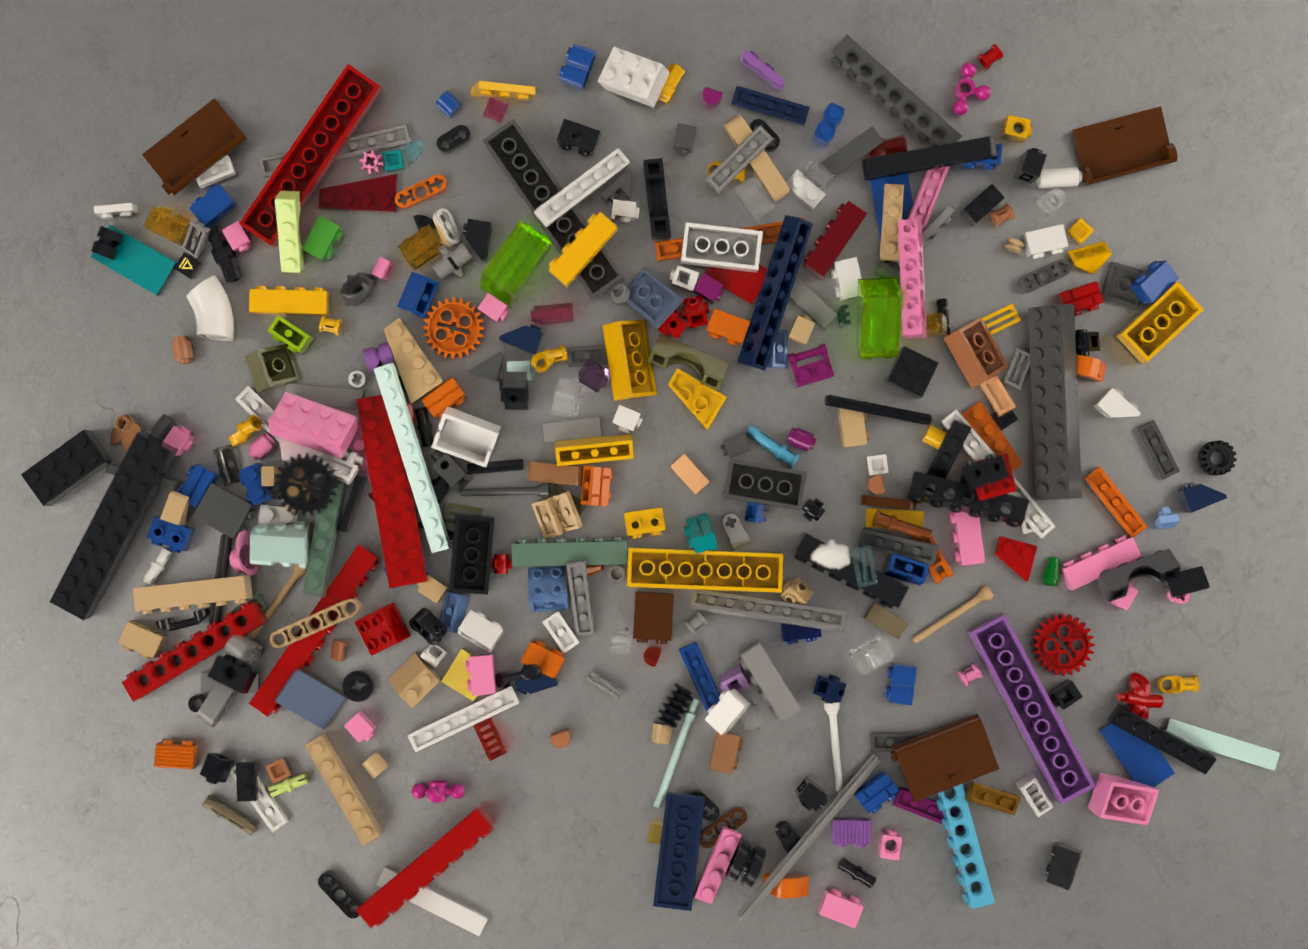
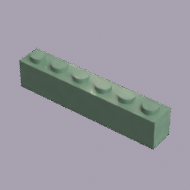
M338 480L332 482L338 485V488L332 489L336 496L330 495L333 502L327 501L328 508L325 509L321 506V513L317 512L303 592L306 595L326 597L346 484Z
M612 537V541H604V538H593V541L585 542V538H574V542H566V538L554 539V542H547V539H535V543H528V539H516V543H512V567L566 566V562L586 560V565L628 564V541H624L623 537Z

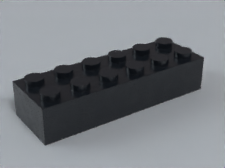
M802 532L792 553L796 554L795 559L805 564L807 561L813 563L812 568L822 573L824 570L830 572L829 577L839 582L842 579L847 581L846 586L856 591L859 588L864 590L863 595L873 600L876 597L881 599L879 603L890 609L893 606L899 608L909 587L851 556L850 564L841 569L827 568L811 559V554L820 544L826 543Z

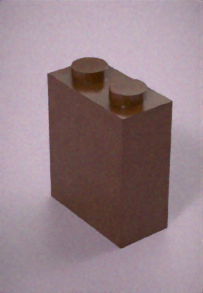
M636 591L633 639H637L639 643H648V640H656L657 644H667V641H671L674 594Z

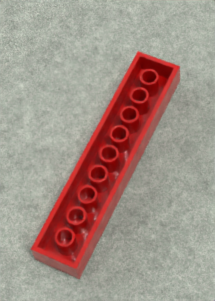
M347 64L239 224L270 246L276 247L279 240L275 198L279 191H299L300 209H302L382 92L381 86L350 64Z

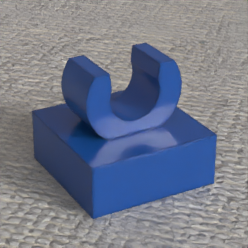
M748 502L745 521L756 523L767 521V518H763V512L768 511L769 508L764 507L765 504Z

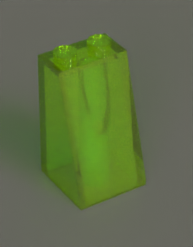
M519 221L481 273L479 288L490 293L511 308L550 250L552 242L546 235L534 231L531 225Z
M897 278L858 279L857 351L859 358L889 359L898 357L903 296Z

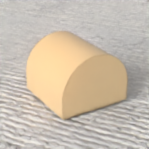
M653 722L651 742L670 744L672 727L666 723Z
M377 751L361 764L373 779L389 766Z

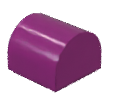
M704 87L702 94L704 106L710 109L719 106L723 93Z

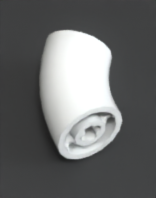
M214 275L201 282L186 296L196 317V335L211 340L233 341L235 328L232 307L224 287Z

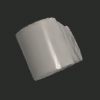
M726 513L722 517L721 523L735 551L751 543V540L739 518L733 513ZM728 517L731 519L735 518L732 527L729 524H725L728 521Z

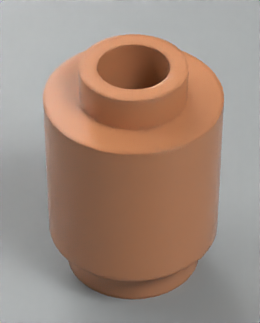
M188 336L172 338L173 342L171 345L174 361L179 362V365L191 363L190 360L194 359L191 340L188 339Z

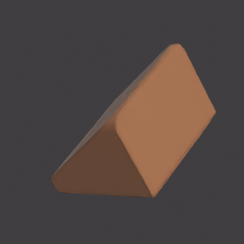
M335 639L332 641L331 659L339 662L345 659L346 641Z

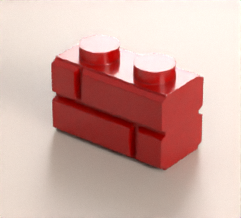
M1097 281L1057 294L1059 304L1074 305L1075 317L1081 315L1082 310L1088 309V312L1099 309V305L1104 303Z

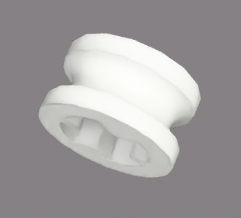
M356 370L350 373L348 380L351 386L362 388L366 385L367 377L363 372ZM356 374H358V376H362L360 384H358L357 382H355L354 384L353 380H355Z

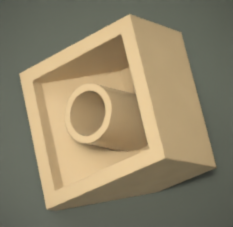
M415 652L388 680L397 694L411 708H414L442 678Z

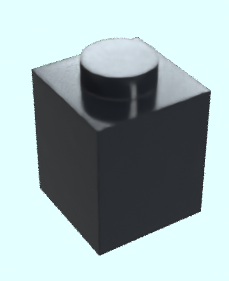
M208 753L200 775L205 777L206 781L211 784L226 782L234 761L220 753Z

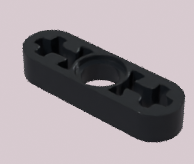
M326 871L322 873L318 879L319 887L347 917L357 918L359 916L358 912H350L351 906L355 905L359 908L362 905L361 901L333 872ZM324 877H325V878L330 877V878H331L330 883H331L333 886H334L336 883L338 884V886L335 887L332 892L330 891V889L332 888V886H331L329 883H327L326 885L323 883L324 880H325ZM343 890L346 894L345 899H337L335 896L336 891ZM350 897V898L352 899V900L349 901V903L351 904V906H350L348 903L346 904V906H344L343 904H344V903L348 900V898Z

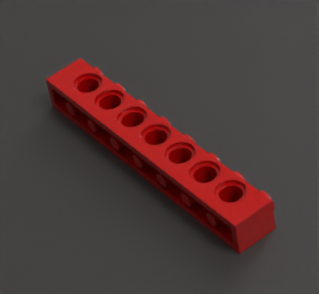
M248 601L239 606L241 610L234 613V611H231L224 615L223 618L225 620L220 623L215 621L207 626L208 630L202 633L200 630L191 635L192 640L187 643L184 640L174 646L175 650L172 652L167 650L158 655L159 660L155 662L150 660L142 665L143 669L139 672L134 670L127 674V679L121 683L132 701L143 698L224 649L232 636H245L267 623L268 619L258 602L250 603ZM241 615L246 618V625L240 623ZM225 625L230 628L229 635H226L223 631ZM208 635L213 637V645L207 642ZM192 645L197 647L198 652L196 655L191 651ZM176 655L180 656L181 664L176 663ZM160 665L165 668L164 674L159 671ZM143 675L148 677V684L144 683Z

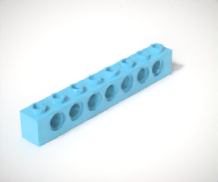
M960 784L952 788L953 793L950 797L945 796V791L937 793L939 797L937 805L939 810L943 812V827L945 830H948V845L950 848H953L954 855L952 860L954 866L958 867L959 870L957 878L960 886L964 888L965 893H962L964 903L972 909L993 904L995 901L967 800H965L964 788ZM957 806L958 813L951 816V808ZM958 825L963 826V831L960 834L955 833ZM963 844L968 845V850L965 853L960 851ZM973 863V869L970 872H966V865ZM977 881L978 888L972 891L971 884Z

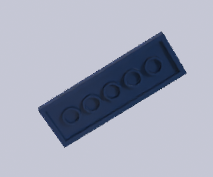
M674 792L666 793L653 903L655 907L692 910L705 796Z

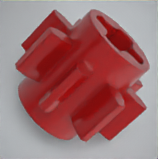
M494 554V559H491L490 568L494 569V574H508V569H513L512 559H508V554Z

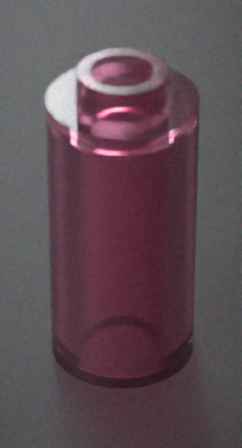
M571 302L534 306V310H531V321L535 322L536 325L574 322L573 304Z

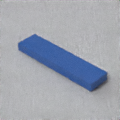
M697 642L680 648L679 651L707 712L712 705L718 704L720 694Z

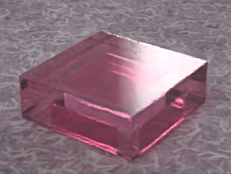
M490 97L483 116L502 123L508 104Z

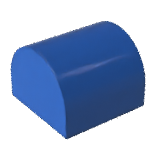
M450 91L444 92L436 101V106L449 118L463 106Z

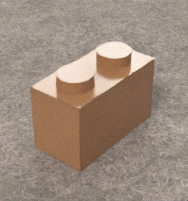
M716 732L709 763L710 770L732 774L733 769L737 770L739 759L736 758L737 751H741L743 744L740 734L728 732L721 735Z

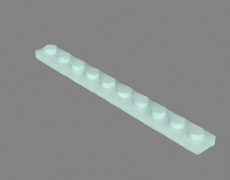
M390 363L375 368L374 372L431 552L435 553L452 547L395 365Z

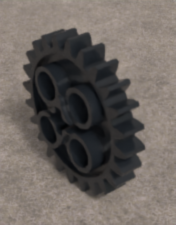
M299 453L297 460L290 456L291 463L284 460L285 468L278 467L281 474H275L279 481L273 482V485L279 486V488L275 489L274 493H280L276 499L284 500L281 506L288 505V512L295 509V515L302 511V515L305 517L306 511H309L310 515L313 516V510H317L320 514L321 506L327 509L326 502H333L330 495L336 496V493L332 491V489L338 488V485L332 483L337 480V477H331V474L335 472L334 469L328 470L330 463L322 464L324 458L317 461L316 454H314L312 459L309 458L308 453H306L305 458H302ZM298 467L303 468L305 471L304 476L296 477L293 473L294 469ZM317 473L322 474L324 477L323 482L319 484L315 483L312 479L313 475ZM292 478L302 483L308 480L309 485L320 487L323 490L318 491L311 487H307L305 490L302 489L301 484L292 483L288 479ZM290 486L298 488L299 493L296 496L288 494L287 489ZM314 492L318 498L316 501L310 502L306 498L307 494Z

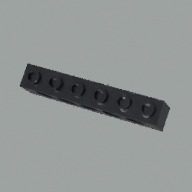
M914 471L907 497L915 503L926 502L935 508L946 507L955 513L965 512L971 517L979 518L981 516L991 522H1005L1011 527L1022 526L1029 499L1009 494L978 500L976 489L969 490L968 485L965 483ZM931 488L934 494H927L924 489ZM944 493H951L953 495V498H945ZM963 498H970L972 500V503L966 504L963 501ZM982 502H988L991 508H984ZM1001 507L1009 508L1010 513H1003Z

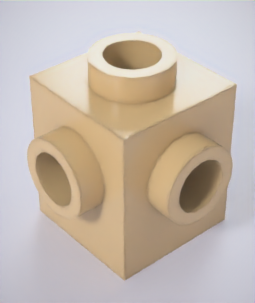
M796 577L792 582L788 580L782 586L784 591L779 597L787 603L805 605L814 592Z

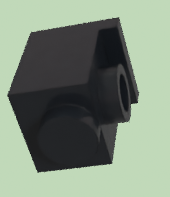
M1069 679L1050 691L1052 695L1050 700L1056 708L1059 706L1063 710L1083 697L1073 681ZM1064 691L1066 696L1061 698L1060 693Z

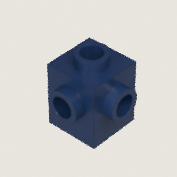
M829 674V677L818 675L813 694L821 696L822 701L831 704L833 701L841 702L847 684L840 682V677Z

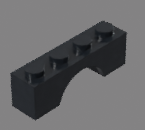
M663 159L643 160L652 240L671 238Z
M1170 549L1158 550L1150 556H1143L1136 561L1123 563L1117 568L1104 570L1099 575L1098 586L1108 602L1127 595L1129 581L1132 579L1146 576L1163 583L1178 577L1181 565Z

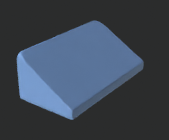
M778 330L766 368H787V330Z
M447 590L439 618L446 625L447 631L458 633V628L465 617L469 596Z

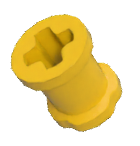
M322 315L319 332L327 331L339 336L342 328V319L338 318V320Z

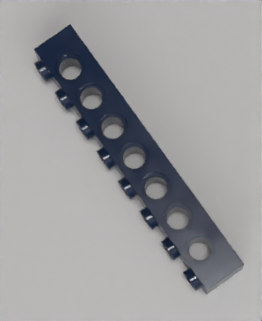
M785 215L737 362L760 370H766L813 223L799 217Z

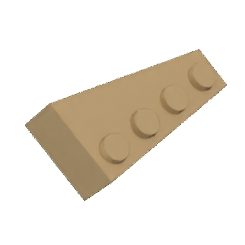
M399 318L385 327L384 332L409 400L414 405L443 384L444 380L403 320Z

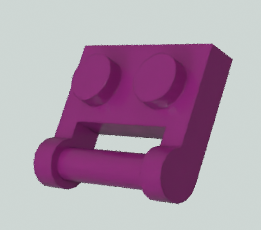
M825 343L804 352L788 354L797 388L834 377ZM820 354L823 360L800 367L797 366V361Z

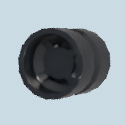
M100 226L97 233L98 241H94L91 251L115 260L119 251L117 246L122 244L125 235Z

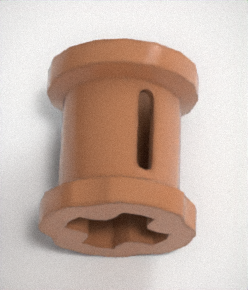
M1008 203L997 211H990V217L996 227L1008 219H1015L1013 209Z

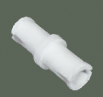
M162 547L155 560L151 561V566L142 580L153 586L160 572L165 570L164 566L171 555H173V552Z

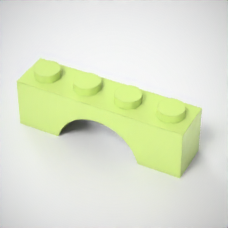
M279 191L275 198L281 272L301 273L305 260L304 251L302 250L303 246L299 237V216L301 210L299 191Z

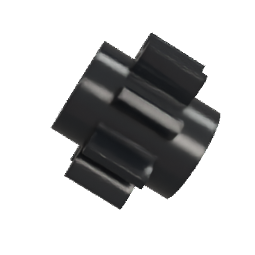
M817 498L814 501L808 499L801 509L805 512L802 516L810 522L812 519L818 521L825 512V509L822 508L824 503Z

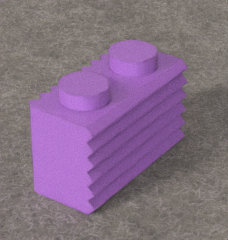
M833 818L831 820V842L836 847H847V844H855V847L864 848L866 844L870 845L872 821L870 818Z

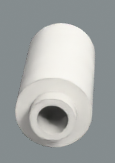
M1077 167L1042 169L1040 177L1037 179V186L1039 189L1078 186L1079 182H1082V172Z

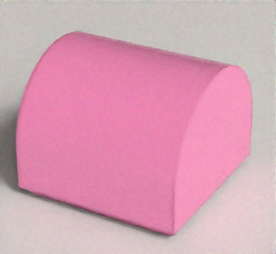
M379 257L371 274L387 282L395 266L390 261Z

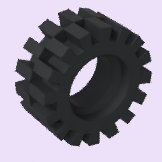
M1208 442L1205 446L1201 447L1202 451L1198 453L1200 455L1198 461L1201 462L1199 466L1203 467V471L1208 472L1210 475H1224L1226 472H1230L1231 468L1235 467L1233 463L1237 461V458H1234V455H1237L1236 451L1233 452L1232 449L1234 448L1229 446L1228 442ZM1216 450L1222 452L1224 456V461L1218 466L1214 465L1210 459L1211 454Z

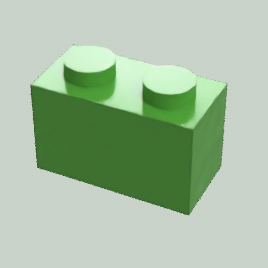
M319 215L302 250L326 263L327 259L330 260L333 256L334 245L336 242L339 243L343 236V228Z

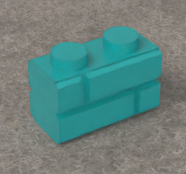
M707 513L686 519L685 534L689 547H694L695 553L699 554L718 547Z

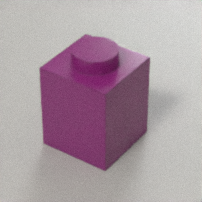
M704 273L693 293L702 295L703 299L713 304L715 300L719 302L724 293L722 290L723 284Z

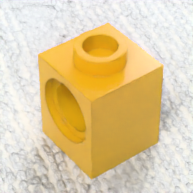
M1008 115L1004 120L1001 138L1024 142L1027 137L1030 138L1032 133L1031 120ZM1014 125H1019L1022 133L1015 132Z

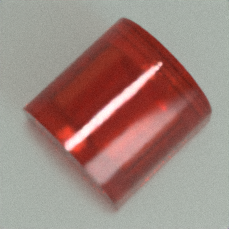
M651 645L645 649L644 661L648 665L656 666L662 651L661 647Z

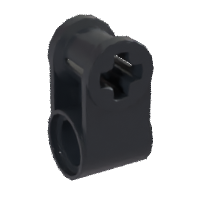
M421 608L409 620L410 627L431 645H437L447 633L446 625L427 608Z
M780 821L776 824L775 832L788 854L801 838L796 834L789 822ZM783 828H785V829L787 830V832H788V833L785 834V835H784V833L782 832V829H783Z

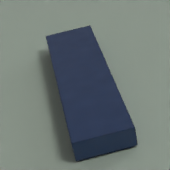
M736 86L731 103L732 106L800 126L805 125L810 108L740 86Z

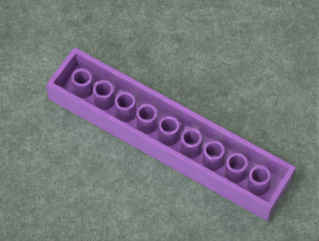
M1000 613L967 630L1056 801L1064 804L1096 787L1006 615Z

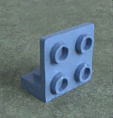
M566 566L528 568V595L531 612L569 610Z

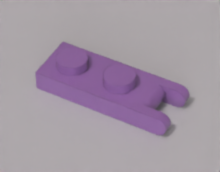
M745 50L740 60L777 90H782L785 80L774 72L775 69L768 63H762L759 60V56L753 51Z

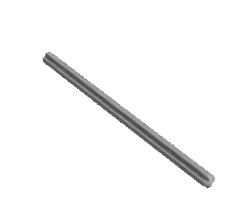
M872 754L737 913L738 918L743 922L749 919L881 762L878 756Z

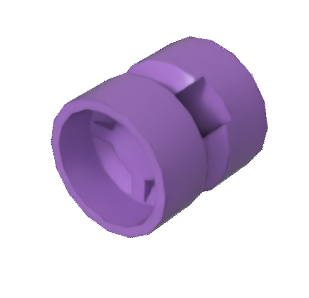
M388 342L379 344L378 348L370 347L363 350L370 373H375V368L390 363L396 365Z

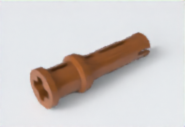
M878 509L872 522V526L878 525L887 528V531L890 532L893 530L927 542L932 533V530L899 520L896 515L890 516L881 513Z

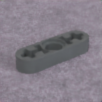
M1060 259L1019 279L1018 288L1023 293H1029L1056 281L1071 272V263L1066 259ZM1059 263L1061 265H1065V273H1063V271L1056 272L1055 278L1053 270L1057 269L1060 266ZM1041 271H1047L1049 273L1050 277L1048 281H1042L1040 279L1039 275ZM1032 275H1035L1036 282L1029 286L1030 289L1023 287L1024 279L1026 281L1033 280L1034 277Z

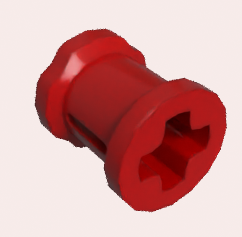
M993 44L984 54H979L977 57L980 64L985 69H989L991 64L1003 58V53L997 45Z

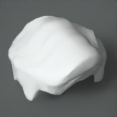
M830 540L828 544H820L811 554L813 561L827 568L841 569L851 562L849 548L843 545H836L834 540Z

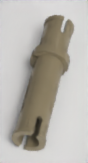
M210 795L202 804L203 807L215 813L216 817L225 819L250 836H252L258 826L228 808L227 804L218 802Z

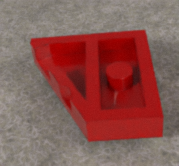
M999 536L994 555L1012 571L1017 573L1021 579L1028 582L1037 546Z

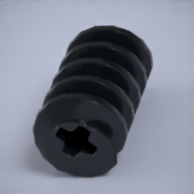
M677 683L674 685L678 690L670 691L673 697H666L670 703L662 704L665 711L658 710L661 717H657L674 728L677 727V723L674 720L681 721L682 718L679 714H685V710L682 707L689 708L690 705L687 700H694L691 696L693 693Z

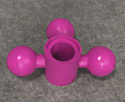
M970 62L962 65L961 74L964 78L959 81L954 90L956 97L959 98L953 105V110L957 115L967 113L969 106L966 99L971 94H975L982 101L987 100L991 96V89L987 85L975 88V84L970 78L975 75L976 67ZM966 85L969 88V92H962L960 86Z
M442 780L430 781L429 788H426L423 784H416L411 789V794L414 798L422 799L427 795L429 802L435 803L446 802L447 795L454 799H460L465 793L464 787L461 784H454L447 788V781Z

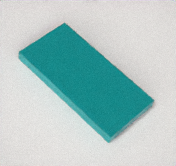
M109 224L108 229L125 235L122 244L117 246L119 251L116 259L112 260L94 252L91 258L159 296L177 263Z

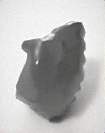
M357 273L355 276L347 275V281L340 289V295L346 306H358L371 295L372 286L376 281L374 276L366 273Z

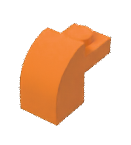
M1076 355L1077 377L1103 382L1107 363L1101 362L1097 358Z
M771 873L764 874V881L769 877ZM796 873L787 874L770 894L775 895L776 898L807 896L809 876Z

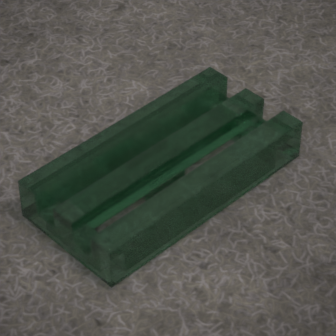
M848 304L841 305L836 310L840 328H846L851 324L850 320H846L850 316L849 312L845 313L848 309Z

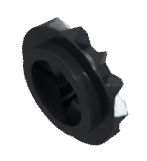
M354 671L345 677L342 689L349 700L361 702L370 697L373 691V681L368 674L362 671ZM356 679L359 684H366L361 688L360 692H358V689H351L356 684Z

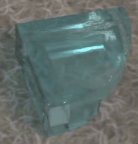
M422 140L403 145L408 164H412L420 156L423 149Z

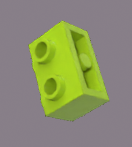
M280 315L276 316L267 330L273 334L271 336L272 339L280 344L282 341L288 344L287 349L295 354L298 352L304 354L314 339Z

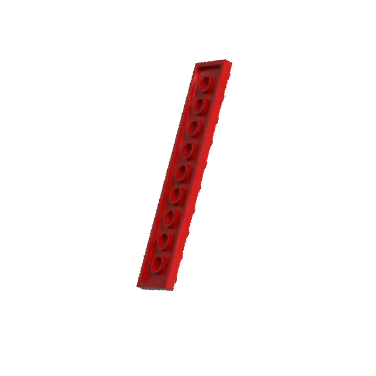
M382 395L356 399L389 589L428 582L412 489Z

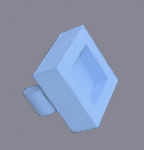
M1170 507L1161 508L1162 511H1159V516L1154 522L1156 530L1176 527L1179 523L1178 514L1171 515Z

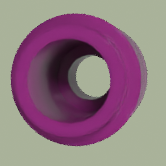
M792 427L787 442L791 446L807 452L808 449H813L816 439L813 438V433L798 427L797 429Z

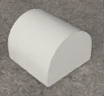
M429 644L420 657L436 668L447 652L438 645Z

